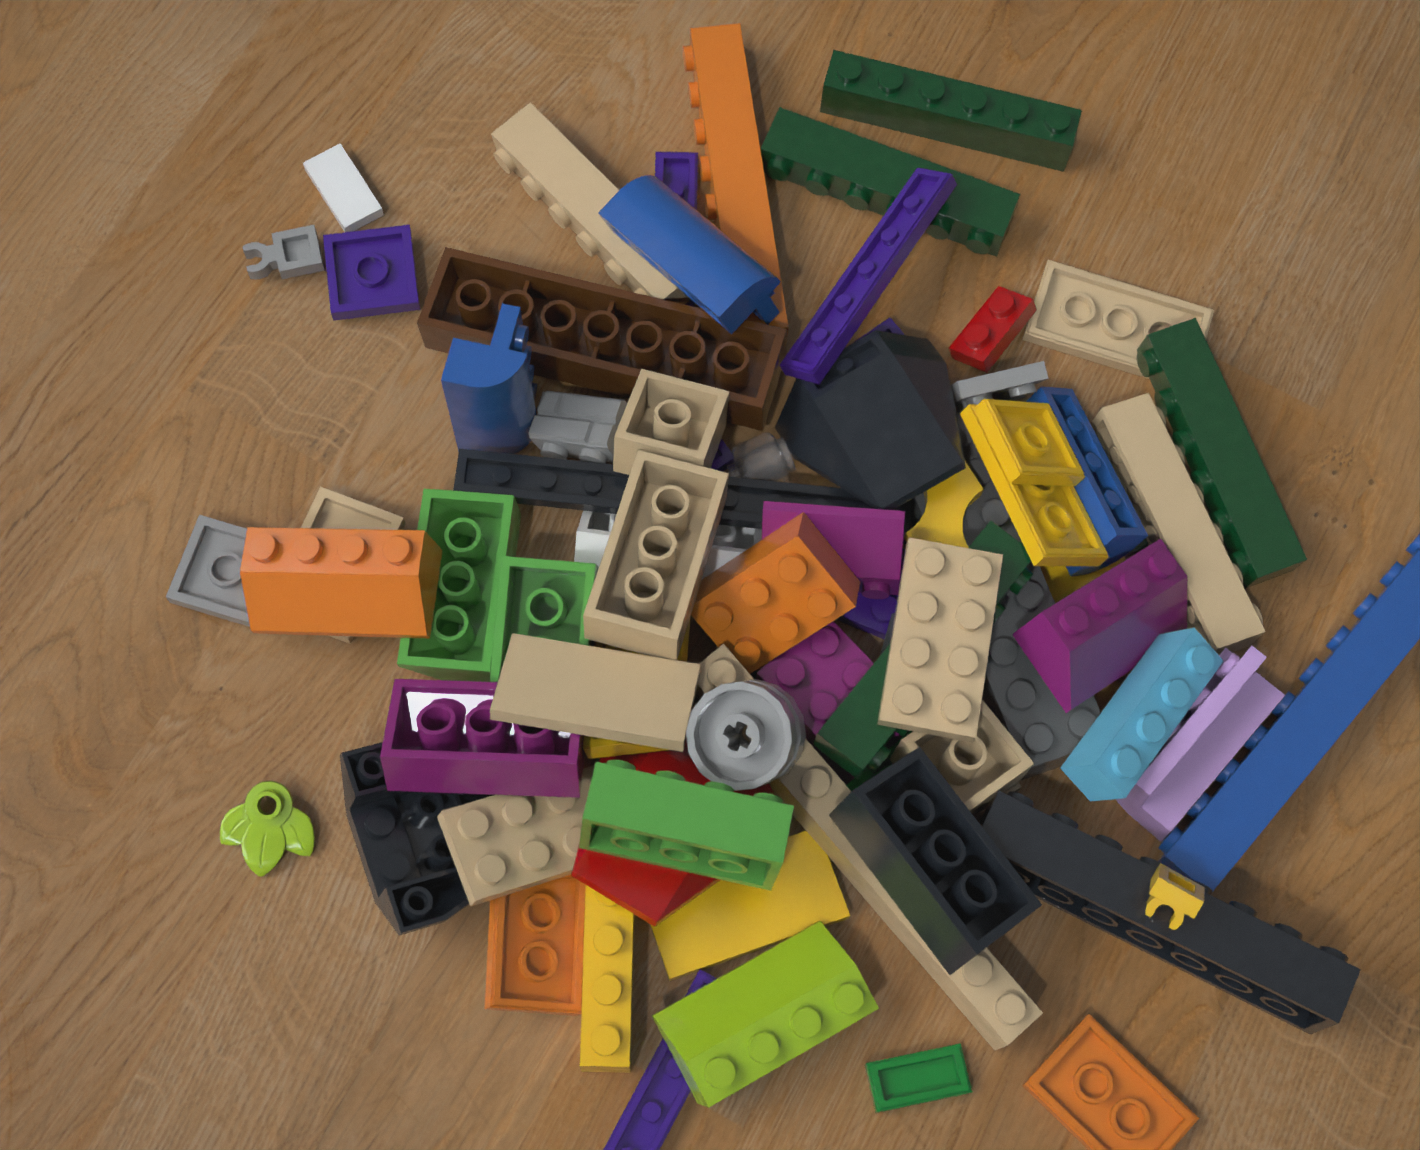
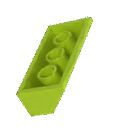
M818 921L653 1014L652 1017L697 1104L709 1108L878 1010L879 1007L857 965L823 923Z

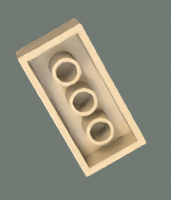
M642 450L637 451L583 614L585 639L648 656L672 660L678 659L726 503L729 473Z

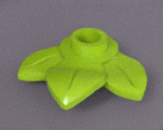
M264 781L255 785L248 792L245 803L230 809L221 822L220 843L224 845L242 844V854L246 864L257 876L262 877L277 865L285 850L302 856L312 855L315 846V834L310 817L293 806V797L290 791L279 782ZM265 796H270L276 801V810L272 814L263 812L260 807V802Z

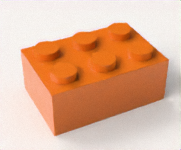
M803 512L703 578L691 616L718 648L724 644L748 673L751 674L855 608L860 581Z

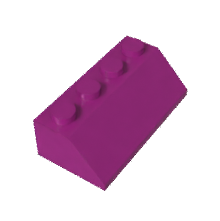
M1159 539L1042 611L1012 635L1065 713H1067L1132 670L1159 634L1187 629L1188 576L1162 539Z
M394 679L380 759L387 791L580 798L585 755L583 750L584 735L490 720V708L498 682Z

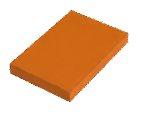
M570 874L490 900L484 1009L570 1016L581 1015L585 916L584 883L575 879Z
M1087 1014L1022 1085L1088 1150H1172L1199 1120L1180 1099L1090 1014Z

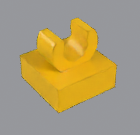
M1160 863L1150 881L1149 894L1151 896L1146 903L1145 915L1152 917L1158 906L1168 905L1174 910V914L1169 921V928L1176 930L1183 923L1184 914L1193 919L1196 917L1204 903L1205 887Z

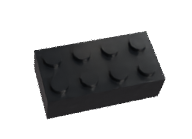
M918 747L854 789L829 814L830 818L949 975L953 974L1042 906L1041 902L921 747Z

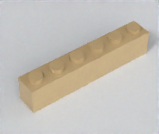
M531 102L491 133L497 150L493 155L502 169L508 174L514 171L522 179L520 182L527 194L535 201L541 198L549 206L548 212L554 221L563 229L569 226L577 234L576 240L580 247L590 257L597 254L605 263L604 268L618 285L625 283L634 293L684 305L691 300L611 231L598 212L612 199L619 189Z
M1149 393L1102 407L1091 422V426L1148 534L1146 537L1148 546L1162 539L1188 576L1187 629L1195 627L1218 655L1225 648L1235 652L1249 647L1266 632L1263 627L1261 612L1254 603H1251L1245 591L1241 571L1235 563L1231 562L1223 546L1221 530L1215 523H1212L1204 507L1203 494L1200 488L1192 482L1185 468L1184 455L1181 449L1173 443L1166 429V420L1162 410L1155 406Z

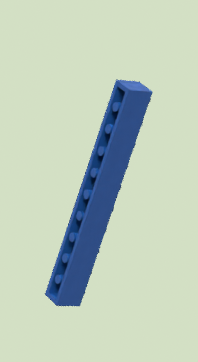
M1420 533L1406 548V551L1412 555L1404 565L1396 561L1380 579L1379 582L1385 588L1378 597L1369 593L1352 614L1358 618V621L1349 630L1343 625L1326 644V647L1332 652L1322 663L1318 658H1315L1298 679L1304 683V686L1299 692L1294 695L1288 691L1272 710V713L1277 718L1267 729L1261 724L1243 746L1249 752L1240 763L1232 758L1215 778L1221 784L1211 797L1204 792L1189 809L1187 814L1193 819L1186 828L1181 831L1175 826L1157 848L1164 854L1158 862L1188 879L1205 884L1213 892L1420 639Z

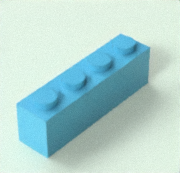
M1195 627L1159 634L1060 769L1089 801L1126 798L1223 663L1222 658Z

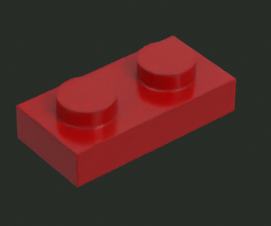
M998 286L949 346L952 359L987 373L1037 311L1034 300Z

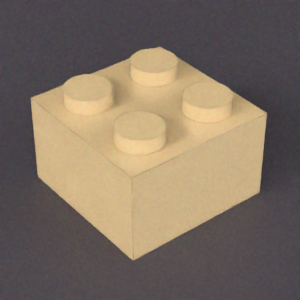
M641 369L614 435L613 471L630 475L638 450L711 468L726 427L729 391Z
M983 700L981 701L977 735L974 742L913 731L900 741L889 758L894 764L918 747H921L972 815H975L989 805L998 791L1005 793L1018 784L1034 765V762Z

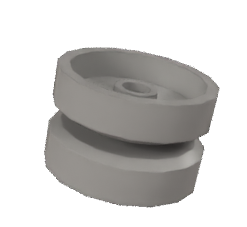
M758 679L721 684L704 694L692 709L686 729L688 753L698 771L711 782L727 784L734 791L755 789L787 774L801 757L806 738L804 717L794 698L778 685ZM746 725L748 726L746 735L752 738L751 742L746 741L743 737V728Z

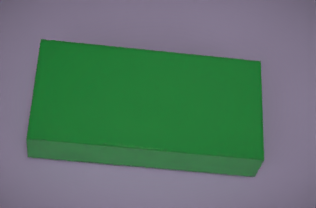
M961 1043L865 1064L875 1114L972 1093Z

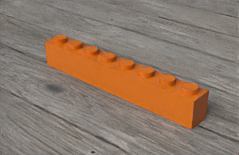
M736 23L690 28V45L683 46V60L685 72L693 71L694 82H688L690 107H698L700 119H694V134L696 145L704 144L705 156L699 157L701 181L710 183L711 194H705L707 219L715 220L718 229L781 281L741 25ZM780 282L773 290L775 294L771 297L780 313L768 325L787 329L788 336L789 326L782 282ZM753 312L746 319L766 324Z

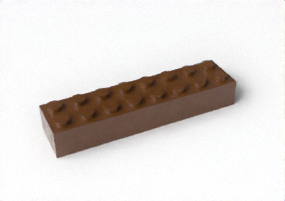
M445 247L417 321L425 348L449 353L453 338L490 345L502 303L521 307L523 325L529 326L527 345L532 347L530 364L534 365V375L630 398L641 369L729 391L726 422L763 431L782 370L779 365L787 354V329L745 320L731 335L701 308Z

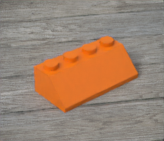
M247 527L240 575L250 629L255 634L430 639L442 549L425 530Z

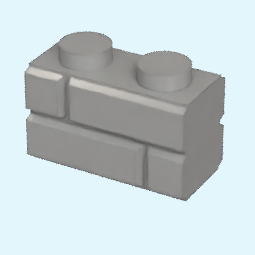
M543 391L537 408L538 415L534 416L529 430V438L541 450L540 454L543 457L567 459L569 457L585 462L613 463L614 435L627 403L622 399Z

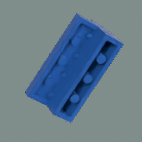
M645 175L632 180L621 188L598 212L614 234L731 335L752 312L767 325L780 313L771 297L775 294L773 290L781 281L656 176Z
M502 303L490 345L453 338L441 383L458 452L460 448L516 454L531 442L529 430L536 415L535 398L537 383H532L534 377V365L530 364L532 347L527 345L529 326L523 325L521 307Z
M1040 387L1026 402L1048 403L1085 475V478L1074 488L1109 556L1100 566H1066L1070 576H1081L1103 569L1118 561L1142 542L1148 534L1073 389Z

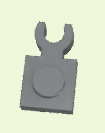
M315 225L271 233L273 245L266 246L259 242H251L243 246L246 259L262 258L258 264L246 266L250 279H263L274 269H279L282 279L325 271Z

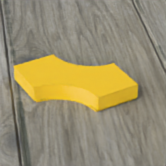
M966 462L965 469L923 492L925 496L923 516L912 529L905 533L904 539L906 542L910 537L968 548L963 534V516L967 508L982 495L984 489Z

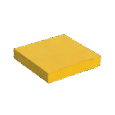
M983 399L974 408L1010 484L1076 486L1085 478L1084 472L1048 403Z

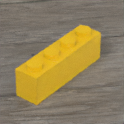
M585 885L580 1068L582 1072L630 1073L634 914Z

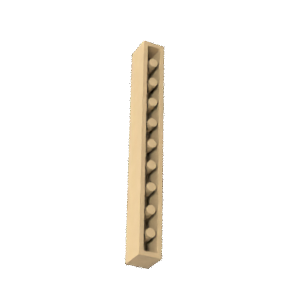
M723 644L699 663L701 664L700 676L694 700L698 703L704 694L721 684L755 679ZM746 725L743 728V737L746 741L751 742L752 738L746 735L748 727ZM805 738L801 757L792 769L784 776L769 783L776 796L783 799V803L794 805L792 815L826 852L828 857L994 1050L1008 1046L1039 1018L1043 1012L987 948L953 974L949 975L830 818L829 814L851 793V790Z

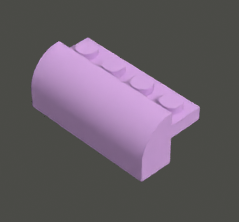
M1253 646L1241 658L1227 648L1221 652L1219 656L1222 658L1223 663L1127 797L1116 799L1120 806L1135 821L1160 842L1173 830L1285 696V694L1256 672L1267 657Z

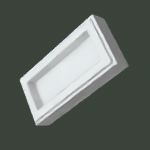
M341 143L303 162L305 171L344 232L355 231L384 215L382 207Z

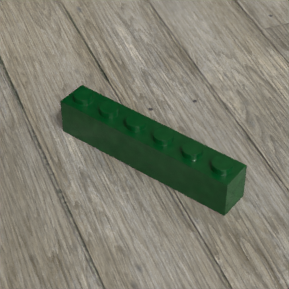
M833 50L823 84L820 106L821 113L1062 172L1065 171L1082 112L1080 109Z
M779 107L761 147L764 172L772 179L790 181L805 187L815 195H828L845 201L847 205L856 210L867 209L883 216L917 167L950 173L953 175L957 185L925 232L936 239H949L965 245L970 251L977 254L998 256L1020 197L1019 193Z
M1193 318L1148 334L1137 349L1138 367L1142 375L1146 378L1149 377L1155 390V404L1162 410L1171 425L1173 443L1181 449L1191 469L1190 478L1203 494L1205 503L1210 511L1209 517L1212 523H1215L1221 530L1224 545L1229 553L1228 556L1231 562L1235 563L1241 571L1244 588H1249L1295 570L1307 558L1197 319Z
M990 520L968 548L1003 555L993 620L994 626L1006 610V607L1000 604L1010 591L1018 595L1034 573L1028 569L1032 561L1024 545ZM890 644L818 731L813 743L814 746L857 780L860 779L867 769L875 774L892 752L886 745L896 733L904 738L909 730L877 725Z

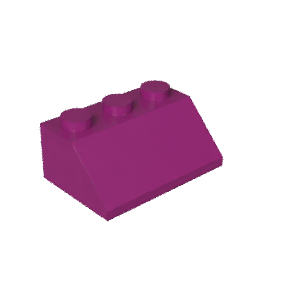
M764 501L762 539L804 512L859 579V592H862V596L870 599H886L889 595H898L905 511Z

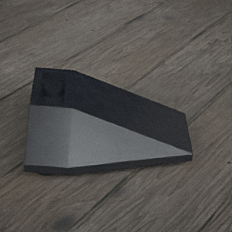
M875 330L844 348L820 384L796 378L775 425L778 435L795 460L874 509L894 510L966 468L949 368L929 339Z
M381 742L342 752L340 754L346 816L375 904L400 936L446 922L469 905L437 816L443 810L493 795L387 791L380 759L383 743Z

